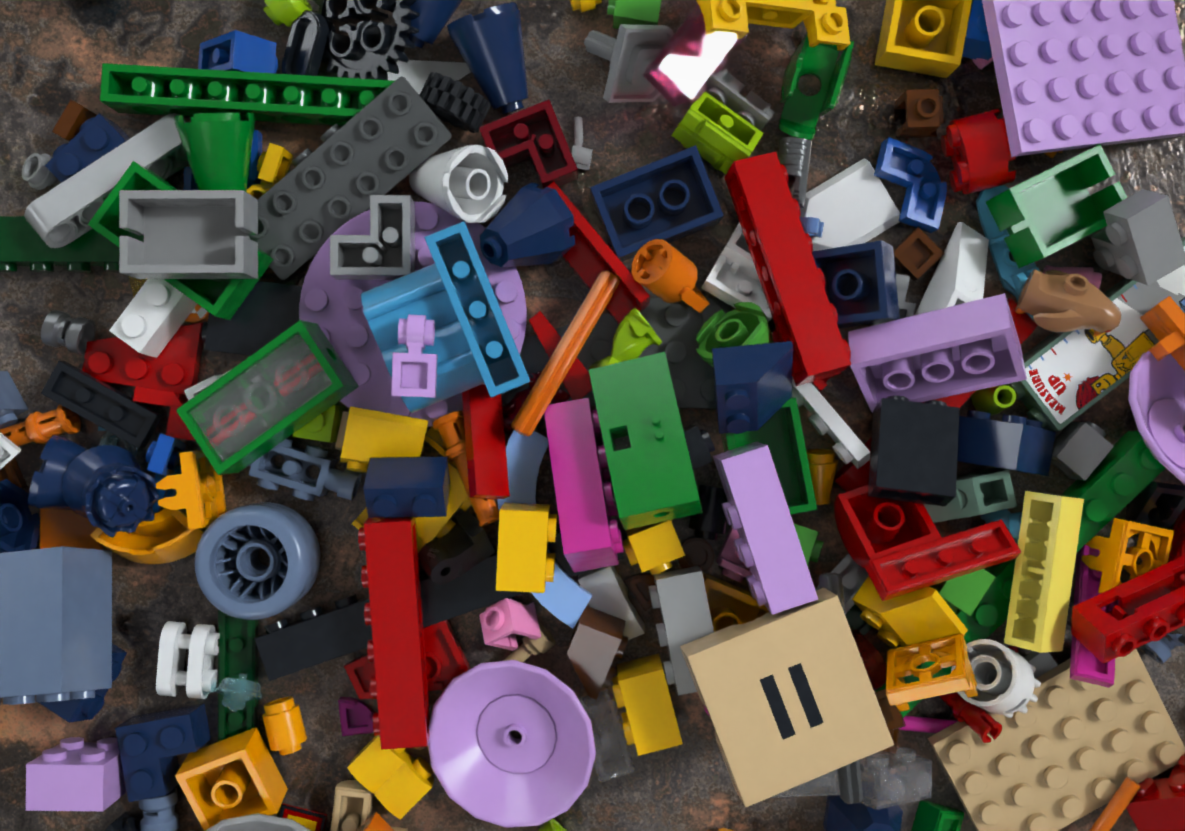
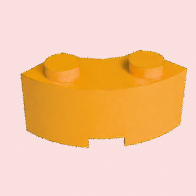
M164 508L160 512L154 513L153 521L140 522L132 533L118 531L114 537H110L100 528H97L90 536L117 555L132 562L165 564L183 559L195 553L198 542L204 532L200 528L189 530L187 516L180 510Z

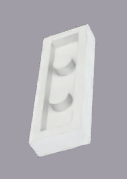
M792 376L791 398L797 399L798 408L804 405L812 414L808 419L819 434L823 436L828 433L836 444L832 447L839 458L845 464L852 462L857 469L870 460L868 448L811 382L796 386Z

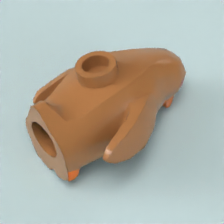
M1034 269L1029 274L1020 293L1015 311L1018 314L1027 312L1033 315L1036 324L1043 329L1056 333L1093 329L1094 336H1099L1118 327L1121 321L1120 309L1096 286L1089 283L1087 278L1080 274H1069L1053 269L1047 270L1045 274Z

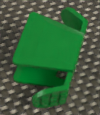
M807 33L805 34L784 72L780 99L784 106L778 126L781 131L797 138L814 139L819 115H825L833 110L838 103L850 65L854 41L850 40V45L843 50L836 63L840 51L837 50V45L819 43L816 47H809ZM812 74L819 79L821 84L819 93L814 96H806L800 92L798 81L803 75Z

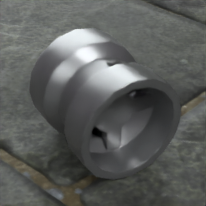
M54 309L50 311L43 322L41 340L45 345L55 348L65 346L69 352L84 355L87 342L94 341L96 326L93 320L83 317L73 319L69 313Z

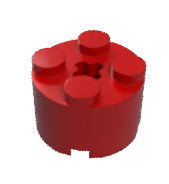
M999 109L952 120L946 128L947 134L941 136L943 154L945 157L951 156L954 170L949 172L950 184L954 193L962 191L967 195L1014 182L1016 170L1008 172V161L1016 160V157H1011L1004 118L997 119L1001 112Z

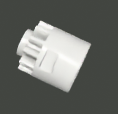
M978 639L967 644L968 659L977 682L975 687L978 696L968 698L964 691H960L958 694L967 702L993 714L1012 718L1014 712L1027 713L1026 704L1029 701L1037 702L1038 697L1033 694L1034 688L1041 685V682L1034 678L1035 666L1028 663L1020 654L994 640ZM952 666L951 672L955 669L956 666Z

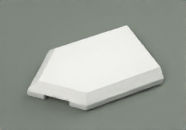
M865 158L806 193L804 208H800V217L819 218L820 222H824L822 238L811 237L813 251L866 243L899 223L900 212L880 178L874 176L875 170Z

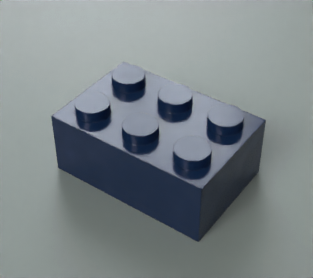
M696 145L590 187V197L611 250L621 262L633 258L639 249L649 241L663 239L671 243L717 225L724 217Z

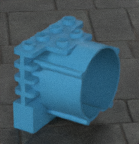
M465 221L424 237L435 264L361 293L363 313L382 353L391 379L393 352L408 353L406 345L398 344L399 318L407 319L408 314L426 315L427 320H435L434 346L426 345L423 354L438 355L436 398L400 396L411 413L484 383L492 398L531 382Z

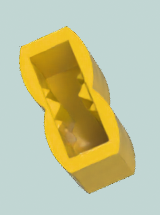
M375 736L351 760L347 767L355 779L372 792L380 803L400 820L432 788L435 780L432 776L433 770L431 766L421 757L414 758L407 752L406 748L381 750L380 736Z

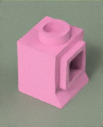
M505 598L487 607L485 612L479 614L485 645L513 651L518 649L516 634L534 640L541 638L534 602L524 605L522 602Z

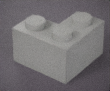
M1146 189L1138 191L1103 211L1108 226L1091 236L1095 248L1093 253L1094 259L1102 269L1147 286L1185 265V251L1168 195Z
M370 195V235H330V275L338 280H395L415 272V202L410 195Z

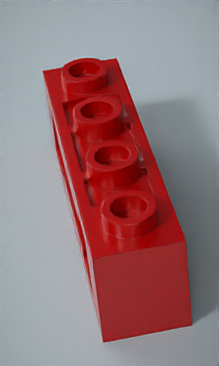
M1185 555L1073 606L1071 634L1104 664L1117 657H1125L1134 649L1151 641H1158L1166 634L1185 626V573L1174 581L1175 573L1185 569ZM1118 600V605L1113 606L1111 611L1106 613L1100 609Z

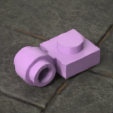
M408 314L407 319L399 318L398 344L406 345L408 353L393 352L391 396L436 398L438 355L423 354L426 345L434 346L435 320H427L426 315Z

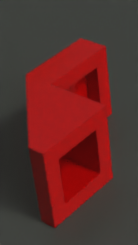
M135 386L133 401L170 407L166 429L167 436L196 441L176 411L188 402L185 394Z

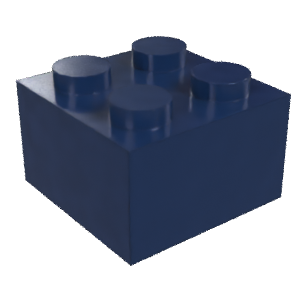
M881 240L812 252L816 266L824 274L825 291L829 303H832L837 310L838 328L885 323L900 319L892 245Z

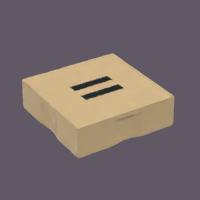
M826 588L816 590L818 597L816 601L773 615L768 612L753 621L728 626L680 646L699 698L707 708L715 729L716 742L735 791L745 807H749L894 745L838 595Z

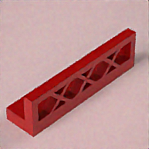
M555 182L547 186L556 189L574 216V226L569 228L570 237L575 235V245L562 256L563 259L589 290L601 272L607 270L619 278L620 284L605 308L619 325L633 308L641 312L650 305V295L641 284L634 280L626 266Z

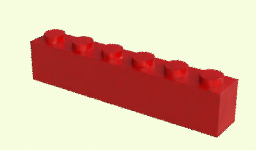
M776 152L734 161L724 178L780 341H792V376L795 385L799 386L838 375L851 365V351L849 344L845 339H842L837 325V310L832 303H829L825 291L824 274L816 266L812 255L813 244L811 237L808 233L804 232L801 224L800 206L798 201L792 198L789 190L786 167L780 164Z
M416 517L367 518L364 522V527L359 528L358 543L360 551L366 550L367 565H362L361 581L363 588H369L370 600L364 606V619L366 626H372V639H369L367 643L368 662L375 665V676H371L370 679L371 699H377L378 712L373 715L374 736H380L381 750L427 747L430 738L428 729L430 711Z

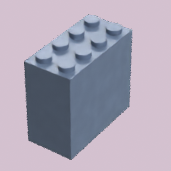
M61 546L0 553V705L2 697V705L35 703V695L36 702H56L95 698V690L112 688V551Z

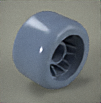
M259 502L237 507L216 518L202 534L195 553L197 582L208 601L221 612L243 620L269 618L296 604L311 589L320 569V545L316 533L309 522L298 512L287 506L271 502ZM261 548L270 557L269 567L264 566L259 561L258 553Z

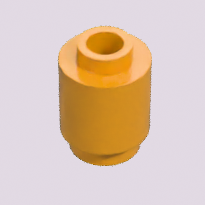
M293 696L282 697L264 704L265 713L262 715L270 750L279 751L280 755H288L302 749L301 743L307 740V735L299 704H295Z

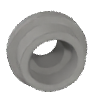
M33 153L26 159L22 167V178L28 181L30 187L42 190L55 182L56 177L45 166L52 159V156Z

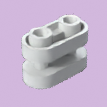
M167 621L165 623L159 641L156 692L158 695L175 697L178 695L181 686H186L188 698L206 699L209 692L215 691L218 682V671L214 670V658L219 653L218 639L220 638V633H216L214 625L197 624L192 634H187V627L184 622ZM186 649H189L187 671H184Z

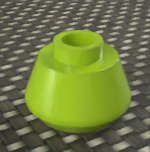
M264 0L267 5L263 10L277 26L283 23L287 27H291L293 21L300 17L305 10L312 11V7L307 0Z

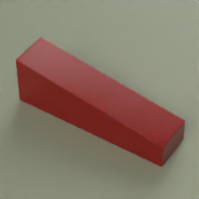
M539 311L529 319V322L550 359L562 338L543 313ZM576 357L563 380V384L572 400L582 399L593 390L589 372Z

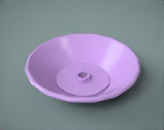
M1148 351L1141 355L1130 372L1128 401L1137 429L1153 457L1185 485V371L1171 354L1157 361L1152 353Z
M516 660L480 663L453 678L433 704L428 726L430 734L428 750L431 768L448 797L474 818L505 828L539 826L568 811L588 786L596 756L591 719L575 692L548 670ZM511 731H518L521 734L522 738H514L511 735Z

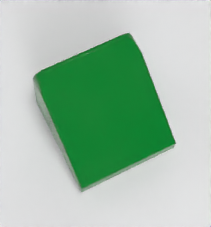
M920 801L911 831H960L964 812L933 802Z

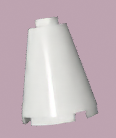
M471 144L428 157L409 174V182L412 190L417 195L461 221L482 223L496 216L504 205L506 195L502 194L504 182L508 183V173L503 160L495 150Z

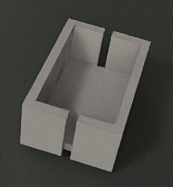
M119 190V228L137 235H144V242L129 236H119V273L137 279H258V243L250 239V235H258V199L244 190Z

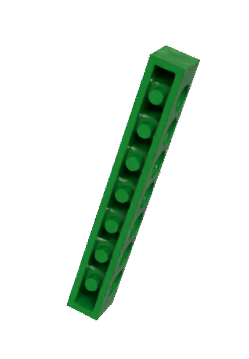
M102 63L100 101L116 112L126 114L166 116L177 113L183 115V117H193V114L240 113V120L245 121L244 115L253 113L255 121L326 126L338 124V126H344L394 81Z

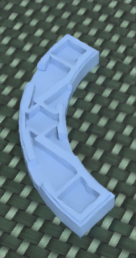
M513 430L508 440L506 457L510 496L505 499H497L499 510L504 502L536 504V486L539 469L549 444L548 438L535 430L530 436H523ZM555 561L553 582H546L545 593L531 592L542 606L572 629L592 597L590 592L582 588L567 575L557 561Z

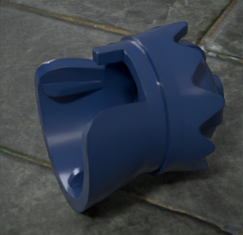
M102 445L82 452L70 463L62 480V494L68 507L76 514L88 518L92 526L100 528L110 537H114L118 531L132 533L140 522L153 521L155 516L152 507L159 500V495L153 486L156 480L141 471L140 465L132 453L118 446Z

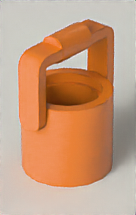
M654 239L647 242L634 256L631 267L634 280L664 302L676 303L683 300L699 313L710 304L695 285L698 276L695 264L665 240Z

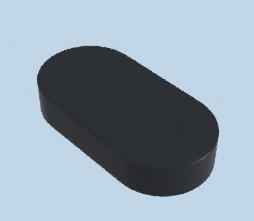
M305 10L300 17L293 21L282 60V74L317 76L329 34L328 23L321 14Z

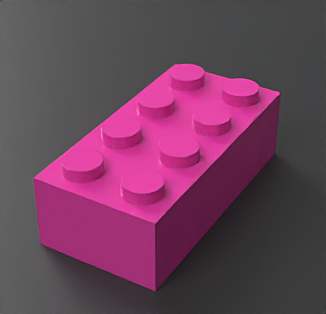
M589 398L549 404L544 415L564 556L573 572L619 565L617 553L624 552L617 519L612 520L611 517L617 516L618 510L611 482H606V480H611L597 410H592Z

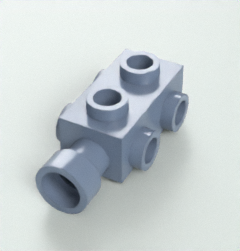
M286 438L248 465L251 467L248 475L258 478L256 485L271 490H278L280 485L293 488L292 496L308 501H314L315 495L319 497L327 495L328 490L337 492V497L353 501L362 478L361 472L335 469L337 459L327 457L328 450L312 445H307L305 450L292 446L293 440L290 438ZM277 455H282L285 459L282 468H278L275 465L274 460ZM313 465L318 466L320 469L317 479L312 478L309 473L310 467Z

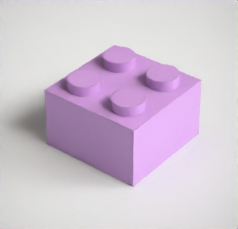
M81 737L65 738L60 740V744L42 751V755L26 764L25 811L103 812L127 793L117 738H104L98 740L97 743L84 742V738Z

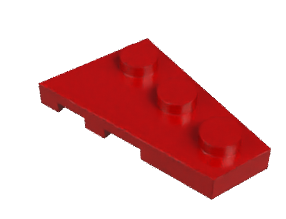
M204 323L180 326L157 358L137 352L118 337L88 341L82 371L103 382L185 394L184 390L196 385L198 381L204 343L201 336Z
M448 619L424 627L428 690H443L453 678L471 668ZM367 654L344 665L360 700L371 698L370 679L371 676H375V665L368 662Z

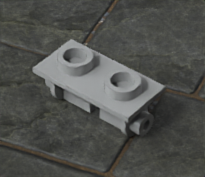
M716 68L713 73L709 74L698 95L703 89L761 131L775 114L770 109L772 105L764 101L753 91H750L744 98L740 95V92L744 89L745 85L728 73L726 69L722 72L719 68Z

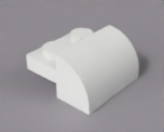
M739 222L701 288L734 308L733 304L752 302L762 309L769 322L772 315Z

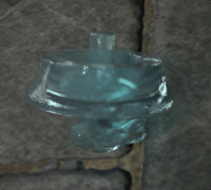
M240 673L238 679L223 678L215 692L224 695L222 700L224 707H228L230 711L237 712L238 709H244V702L263 698L261 684L246 680L247 674Z

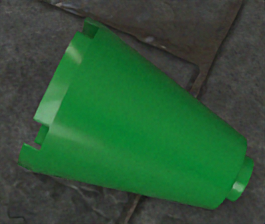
M240 113L193 114V117H190L191 122L184 123L183 115L174 116L175 126L198 190L247 191L255 125L253 113L245 114V121H240Z

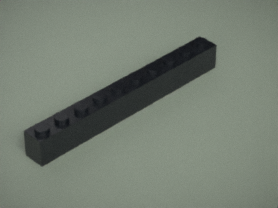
M557 523L555 542H548L550 553H555V561H557L569 577L586 572H573L563 553L560 524ZM493 546L496 551L494 554L447 584H434L424 570L419 571L423 627L494 604L505 598L525 593L496 591L497 550L495 546ZM622 552L617 553L618 560L624 558ZM352 594L334 601L335 608L322 611L321 606L300 613L301 619L288 624L286 618L265 625L266 632L256 637L255 641L269 681L367 648L368 640L372 639V626H366L364 619V606L366 602H370L369 596L357 600L356 594Z

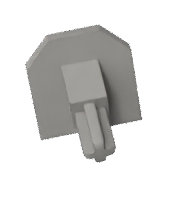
M620 24L617 39L596 30H591L584 41L587 52L610 61V70L603 99L609 103L654 102L673 83L681 46L672 29L665 25Z

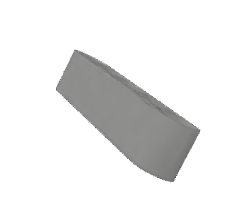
M173 113L164 116L34 200L25 210L24 216L26 221L46 245L51 248L64 247L92 229L87 224L133 161L151 170L163 180H166L187 166L189 162L174 120V116L180 114Z

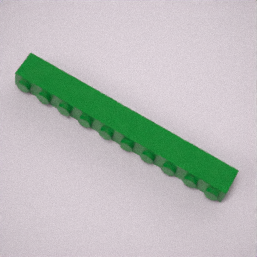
M1128 431L1113 445L1114 447L1086 481L1076 480L1060 495L1084 499L1077 552L1165 469L1153 457L1139 431ZM1016 558L984 568V570L996 578L971 616L957 610V617L968 629L964 635L966 644L978 639H987L1007 620ZM887 661L869 677L875 692L886 689ZM935 662L922 663L917 669L930 667ZM952 666L942 668L933 675V678L949 675ZM913 675L903 677L905 684L919 681V677ZM923 699L908 702L909 710L901 711L903 718Z

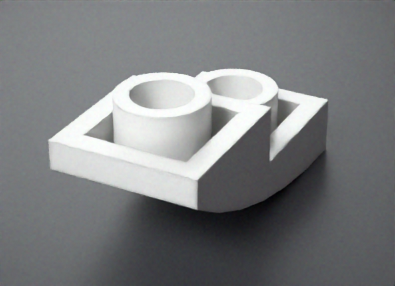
M614 566L592 569L578 575L580 586L592 594L588 603L591 608L625 620L623 635L629 637L628 640L645 634V623L628 599V588Z

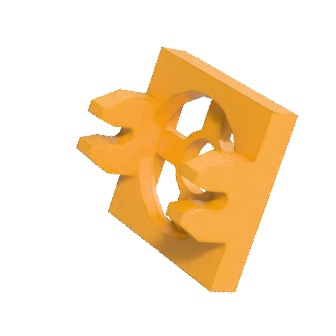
M202 450L181 452L179 456L182 474L166 476L156 483V489H175L177 494L158 500V506L169 510L186 509L189 530L208 527L216 518L227 512L223 477L216 473Z
M1114 518L1110 538L1095 536L1085 544L1090 548L1098 549L1100 551L1099 556L1082 555L1081 560L1090 569L1102 572L1098 593H1103L1123 584L1120 580L1123 565L1124 569L1130 574L1129 580L1166 564L1174 533L1173 530ZM1135 534H1139L1137 545L1128 548L1127 553H1125L1128 539ZM1138 557L1142 559V563L1140 565L1136 564Z
M956 634L887 651L886 696L890 706L896 705L900 712L909 710L908 702L960 691H964L968 698L978 696L975 687L977 682L968 659L967 644L963 634ZM935 662L930 667L917 669L922 663ZM956 666L949 675L933 678V675L942 668ZM913 675L919 677V681L905 684L903 677Z

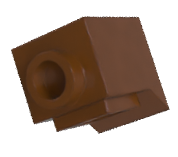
M939 89L906 90L895 101V109H906V122L896 130V138L937 137V129L944 122L943 96H939Z

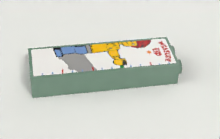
M1182 237L1181 241L1185 251V237ZM1185 265L1148 286L1124 277L1103 293L1121 311L1120 324L1112 331L1104 332L1099 336H1094L1093 329L1053 332L1025 353L1023 360L1027 380L1004 385L1012 387L1016 393V399L1021 400L1029 410L1027 412L1029 420L1043 422L1042 429L1060 431L1129 378L1131 370L1141 355L1148 352L1152 346L1159 342L1140 317L1168 296L1185 313Z

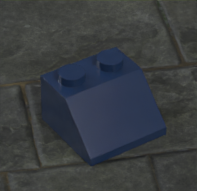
M792 341L712 349L719 434H741L746 431L759 430L792 397Z

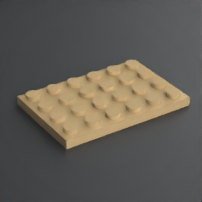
M1134 649L1125 657L1115 658L1114 685L1109 688L1069 679L1071 658L1036 679L1041 682V685L1034 688L1033 691L1038 700L1037 702L1029 701L1026 704L1027 713L1017 711L1013 713L1012 718H1008L1004 715L986 711L1002 725V731L995 740L987 734L991 738L990 743H984L965 722L959 721L927 738L976 831H1059L1109 803L1126 777L1140 783L1146 778H1153L1178 764L1177 761L1185 754V747L1137 649Z

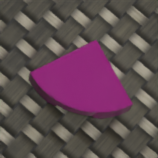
M340 697L338 705L342 736L373 733V715L375 712L372 708L359 699Z

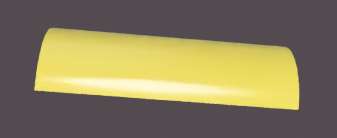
M1025 491L1018 547L1021 550V554L1015 560L1004 644L1039 653L1063 651L1084 499Z

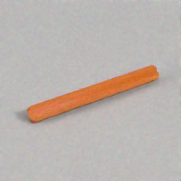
M606 270L599 274L514 418L511 427L523 436L532 435L620 284L619 278L612 272Z

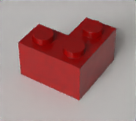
M1185 754L1177 761L1178 764L1174 766L1169 778L1155 780L1146 778L1138 783L1141 787L1126 807L1138 831H1185Z

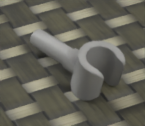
M574 117V141L571 154L578 169L589 170L593 149L582 147L583 118Z

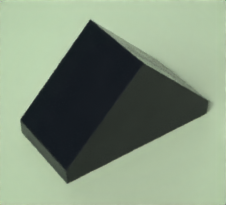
M1152 481L1127 504L1125 520L1169 530L1185 508V486Z

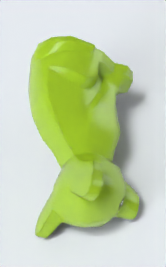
M633 308L624 317L615 331L611 355L593 363L588 369L639 358L648 346H659L662 340L636 308Z

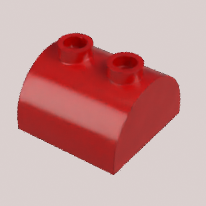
M868 485L839 494L835 499L834 513L839 534L852 559L862 568H865L864 566L869 560L942 538L924 504L868 497Z

